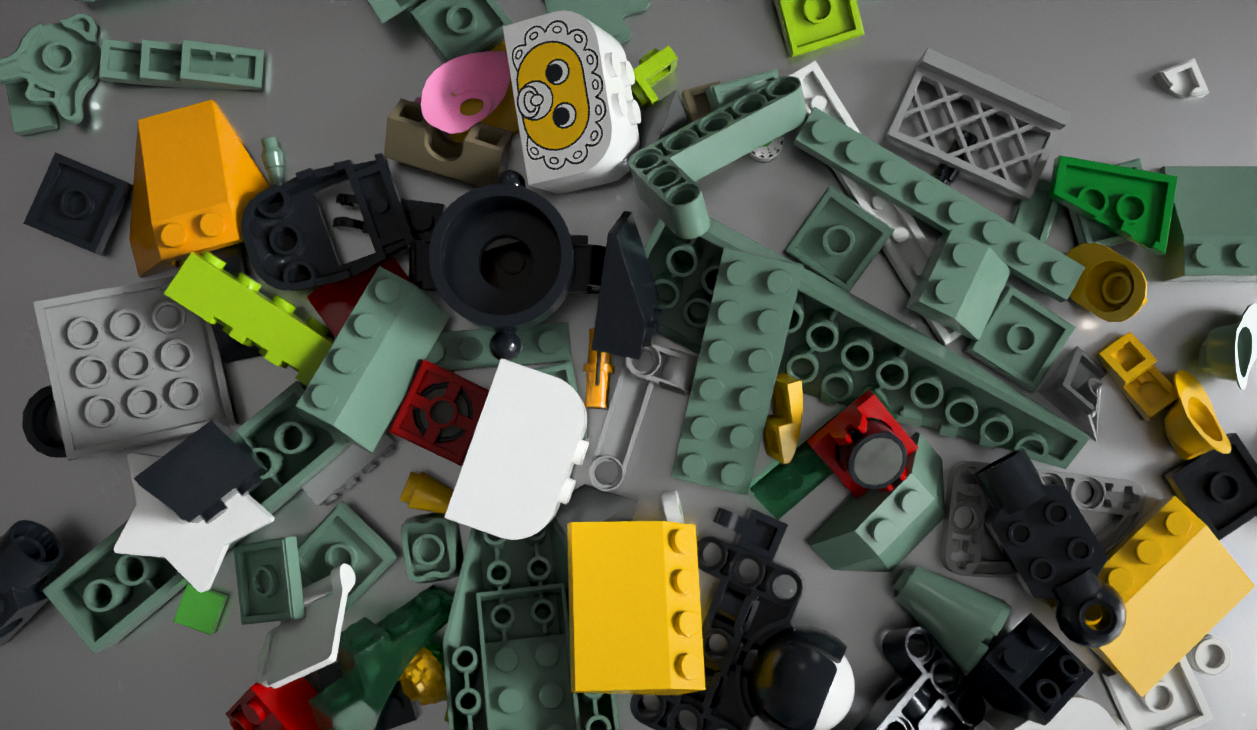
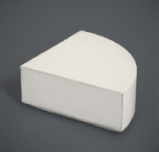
M1195 58L1162 70L1154 75L1160 87L1175 97L1197 99L1209 94Z

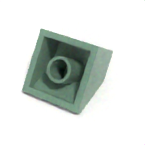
M951 229L938 238L906 308L977 342L981 338L1011 273V269L989 246Z

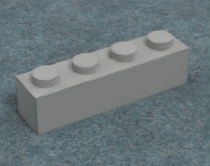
M386 429L373 454L353 444L301 488L316 506L324 504L328 506L338 498L337 493L343 488L348 490L357 482L356 477L362 472L364 474L370 472L376 466L374 462L381 456L386 458L395 451L393 446L398 442Z

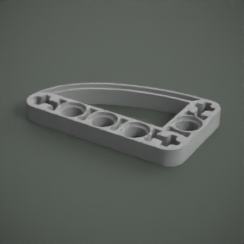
M960 461L954 464L950 469L947 482L945 518L943 520L940 559L943 566L948 571L962 576L988 578L1016 577L1007 560H981L987 498L977 483H970L968 490H966V483L959 480L960 474H966L968 467L973 475L990 463ZM1037 469L1042 478L1049 477L1055 484L1064 485L1079 510L1116 514L1112 521L1095 535L1105 553L1116 547L1132 532L1142 515L1145 505V493L1142 487L1134 481ZM1083 481L1090 483L1094 489L1092 500L1086 504L1079 502L1075 494L1076 487ZM1106 491L1117 493L1125 491V493L1131 494V501L1122 503L1118 500L1105 499ZM962 506L969 507L974 514L973 523L965 529L959 528L954 521L955 512ZM953 532L964 536L972 535L971 542L963 540L962 550L969 554L968 561H962L960 567H958V562L951 559L952 552H959L961 542L959 539H952Z

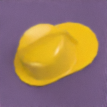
M1083 243L1072 248L1066 256L1085 266L1069 297L1097 317L1108 322H1123L1133 317L1141 309L1142 305H1145L1148 301L1146 299L1147 282L1143 272L1133 262L1109 247L1098 243Z
M1178 370L1174 375V386L1178 400L1168 410L1164 419L1165 432L1179 457L1184 460L1192 459L1214 449L1222 454H1229L1231 451L1230 441L1218 422L1207 393L1192 374L1185 370Z

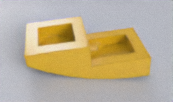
M1131 331L1098 354L1100 361L1116 385L1147 422L1178 400L1175 387L1154 366L1157 359Z
M781 373L777 374L772 395L775 414L767 416L763 437L766 454L783 464H787L792 461L800 436L803 415V390L801 380Z

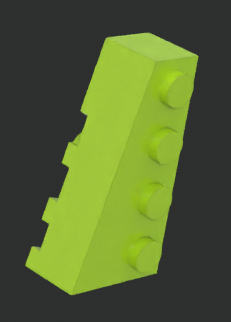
M204 250L202 255L191 252L163 294L213 325L219 323L224 326L222 330L241 344L249 347L255 345L260 348L258 352L264 356V359L275 366H281L285 369L289 366L299 373L295 378L308 386L334 343V339L328 335L330 329L327 325L310 316L308 321L294 314L297 307L277 294L272 300L260 293L259 289L262 285L241 272L237 278L223 269L226 262L209 251Z

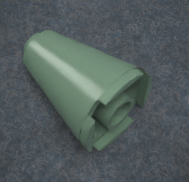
M916 566L913 572L905 568L893 588L899 591L895 599L923 628H926L934 636L952 660L967 672L985 654L988 649V643L994 635H998L1012 609V606L1007 604L1005 600L920 566Z

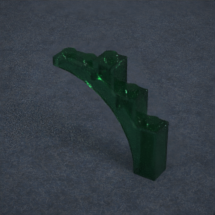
M432 585L394 612L388 614L375 624L368 618L363 617L341 632L337 660L343 677L309 700L319 730H374L380 712L402 673L432 636L448 623L454 598Z

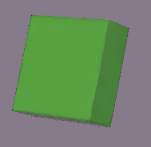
M188 583L173 622L211 635L216 631L228 595L212 589L200 593Z

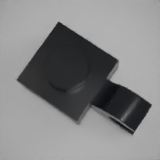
M719 507L713 519V522L739 533L734 544L771 560L774 559L788 527V524L752 508H749L746 517L743 518Z

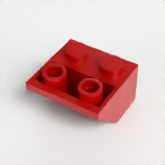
M304 677L276 689L271 686L267 688L256 682L226 712L233 730H326L339 718Z

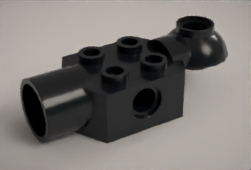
M1024 448L997 459L973 474L992 506V510L984 523L1025 592L1033 598L1057 600L1056 619L1060 630L1070 641L1082 647L1099 648L1109 645L1116 640L1126 625L1127 609L1122 596L1112 586L1098 579L1101 570L1108 560V556L1066 487L1055 483L1045 484ZM1092 605H1100L1103 611L1101 620L1097 624L1087 625L1084 619L1086 610Z
M18 521L0 537V646L5 645L49 600L43 592L49 586L46 575L63 556V547L57 536L44 525L34 521Z

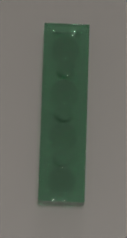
M870 385L797 447L790 463L783 464L780 462L750 488L753 495L777 520L834 473L807 442L868 389L875 394L895 420L898 418ZM870 417V418H866L867 420H870V419H871V420H875V421H878V420H879V419L871 418V417ZM838 443L835 445V456L837 455Z

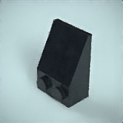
M624 211L607 236L591 350L639 360L645 347H652L655 333H658L660 330L663 309L657 308L659 293L633 213Z
M211 420L134 479L139 486L189 523H199L204 520L208 524L228 509L225 503L237 493L243 497L256 489L263 482L260 476L268 469L238 431Z

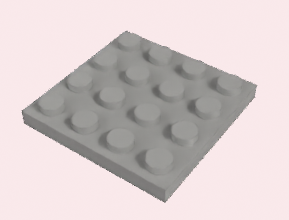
M175 276L33 302L67 460L71 461L193 434L211 420L225 426L236 424L212 324L163 294Z

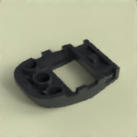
M382 153L375 154L376 160L354 164L351 160L333 163L334 165L315 170L308 168L295 173V178L280 186L275 184L267 188L248 203L241 220L242 238L254 270L265 283L284 291H296L336 283L371 271L409 249L410 242L417 241L389 169V163ZM350 181L376 253L340 265L314 193Z

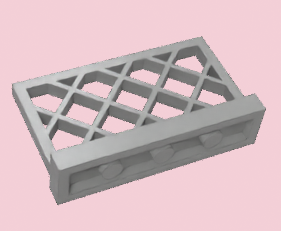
M928 47L917 62L912 73V79L885 138L942 164H947L951 168H956L966 175L1027 202L1032 197L1059 132L1066 126L1072 112ZM920 80L935 86L940 99L922 105L916 91ZM962 98L970 102L975 115L957 121L950 102ZM912 101L914 108L907 111ZM942 105L949 125L932 130L925 111ZM917 114L924 134L911 137L898 131L904 118ZM994 114L1004 117L1010 132L993 137L986 117ZM978 121L985 141L967 146L960 127ZM952 130L960 150L948 154L939 149L934 136ZM1029 130L1046 136L1042 148L1032 153L1028 152L1021 133ZM1013 137L1021 157L1003 163L996 142ZM927 139L929 145L922 141ZM988 146L995 166L984 170L975 166L970 152ZM960 155H964L965 161L957 157ZM1037 157L1035 164L1033 165L1031 159ZM1023 162L1029 176L1024 188L1011 182L1006 170L1007 167ZM998 171L999 176L992 173Z

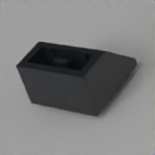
M1030 613L964 679L994 709L1047 725L1094 673Z

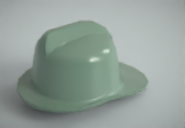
M1256 304L1247 306L1238 323L1218 327L1209 332L1207 340L1200 348L1197 366L1201 372L1209 373L1218 379L1236 381L1241 390L1246 387L1249 371L1257 356Z

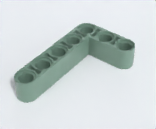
M794 76L776 78L644 147L629 158L628 165L640 199L676 236L682 239H693L703 235L710 227L711 222L702 191L695 181L797 128L807 120L808 114L799 78Z

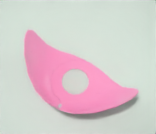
M485 51L470 53L456 57L434 70L426 80L421 95L422 116L427 123L449 134L459 133L476 125L494 111L504 99L510 84L507 52ZM480 99L484 105L477 114L466 116L460 112V107L465 101Z

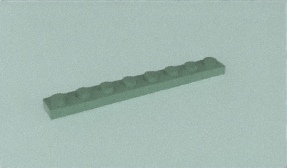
M816 107L813 108L792 143L945 234L954 229L989 246L1011 269V274L1060 303L1068 300L1085 269V266Z

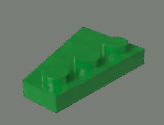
M1060 155L1054 159L1049 198L1153 254L1161 256L1166 254L1178 176Z

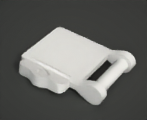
M343 563L335 567L331 571V575L302 588L304 605L330 592L334 594L304 607V618L281 621L279 626L267 633L263 649L257 658V683L267 688L271 686L276 689L332 664L336 660L347 595L356 581L355 573L350 565Z

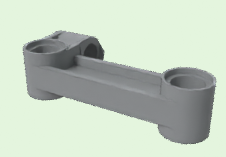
M655 344L652 347L646 346L644 350L649 352L654 360L652 368L648 371L635 369L632 365V358L625 357L589 468L590 482L595 488L601 491H612L621 485L654 384L660 388L690 396L698 361L697 356L675 349H667ZM605 461L615 464L618 470L616 480L609 484L599 482L595 476L596 467Z

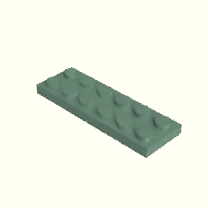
M724 246L671 478L748 496L804 264Z

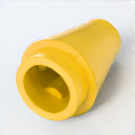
M411 471L399 501L407 503V508L446 514L454 490L423 471L420 474Z

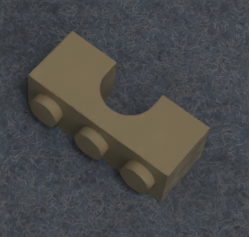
M401 98L387 117L384 156L398 161L405 166H415L435 172L442 177H451L471 183L475 187H482L494 184L497 176L507 170L513 132L478 122L472 126L464 142H453L447 139L438 128L427 123L422 116L421 104Z

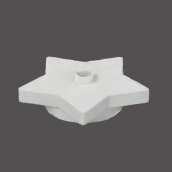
M129 453L127 461L137 505L114 546V552L118 554L165 557L200 593L211 588L231 543L274 521L273 515L249 494L242 497L237 493L225 503L228 509L214 521L208 524L204 520L199 523H189L139 486L134 479L163 456Z

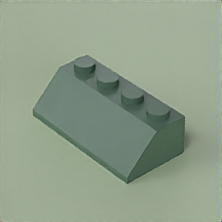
M379 266L296 404L299 416L373 454L406 396L422 360L427 359L450 315L416 285Z

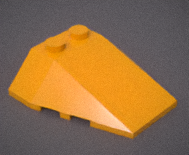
M213 99L138 120L129 241L138 276L141 278L179 268L177 260L188 258L191 252L202 254L204 250L213 251L244 242L241 233V220L244 210L257 194L271 187Z

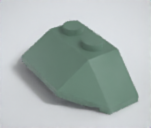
M915 432L910 437L919 448L907 457L906 467L908 469L906 480L896 479L892 483L894 490L891 492L869 489L858 499L853 495L807 542L831 569L839 571L892 572L945 518L942 458L920 433Z

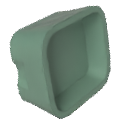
M434 512L407 518L402 524L401 541L406 574L415 583L449 580L460 575L464 555L459 523L444 518L445 514Z

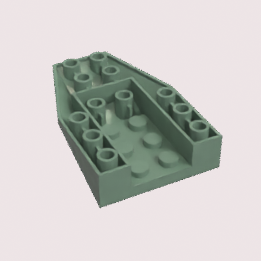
M556 517L538 533L518 540L500 538L471 527L443 639L449 730H619L615 694L571 692L568 543Z

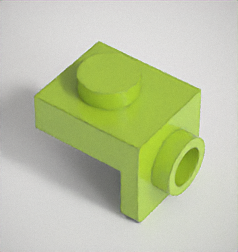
M669 45L661 51L657 48L649 51L639 60L640 65L633 69L635 83L631 85L632 96L640 107L646 105L649 108L659 101L651 86L674 72L677 68L678 57Z

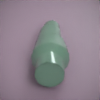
M276 137L261 139L263 148L261 158L270 184L272 186L275 184L280 186L285 183L283 152L278 147Z

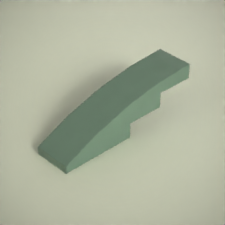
M102 38L99 78L101 81L162 87L262 90L264 50L183 40L182 44L146 39H142V43Z

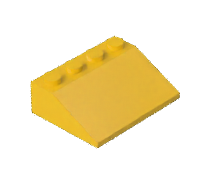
M1176 496L1161 499L1138 521L1132 532L1121 543L1106 553L1108 560L1101 570L1098 579L1112 586L1122 596L1127 609L1126 625L1121 635L1111 644L1091 649L1112 670L1118 673L1140 697H1143L1255 585L1208 526ZM1057 601L1050 607L1055 613ZM1092 605L1086 610L1084 619L1087 625L1097 624L1101 620L1103 611L1100 605Z
M668 521L568 523L571 692L677 696L706 690L696 525Z

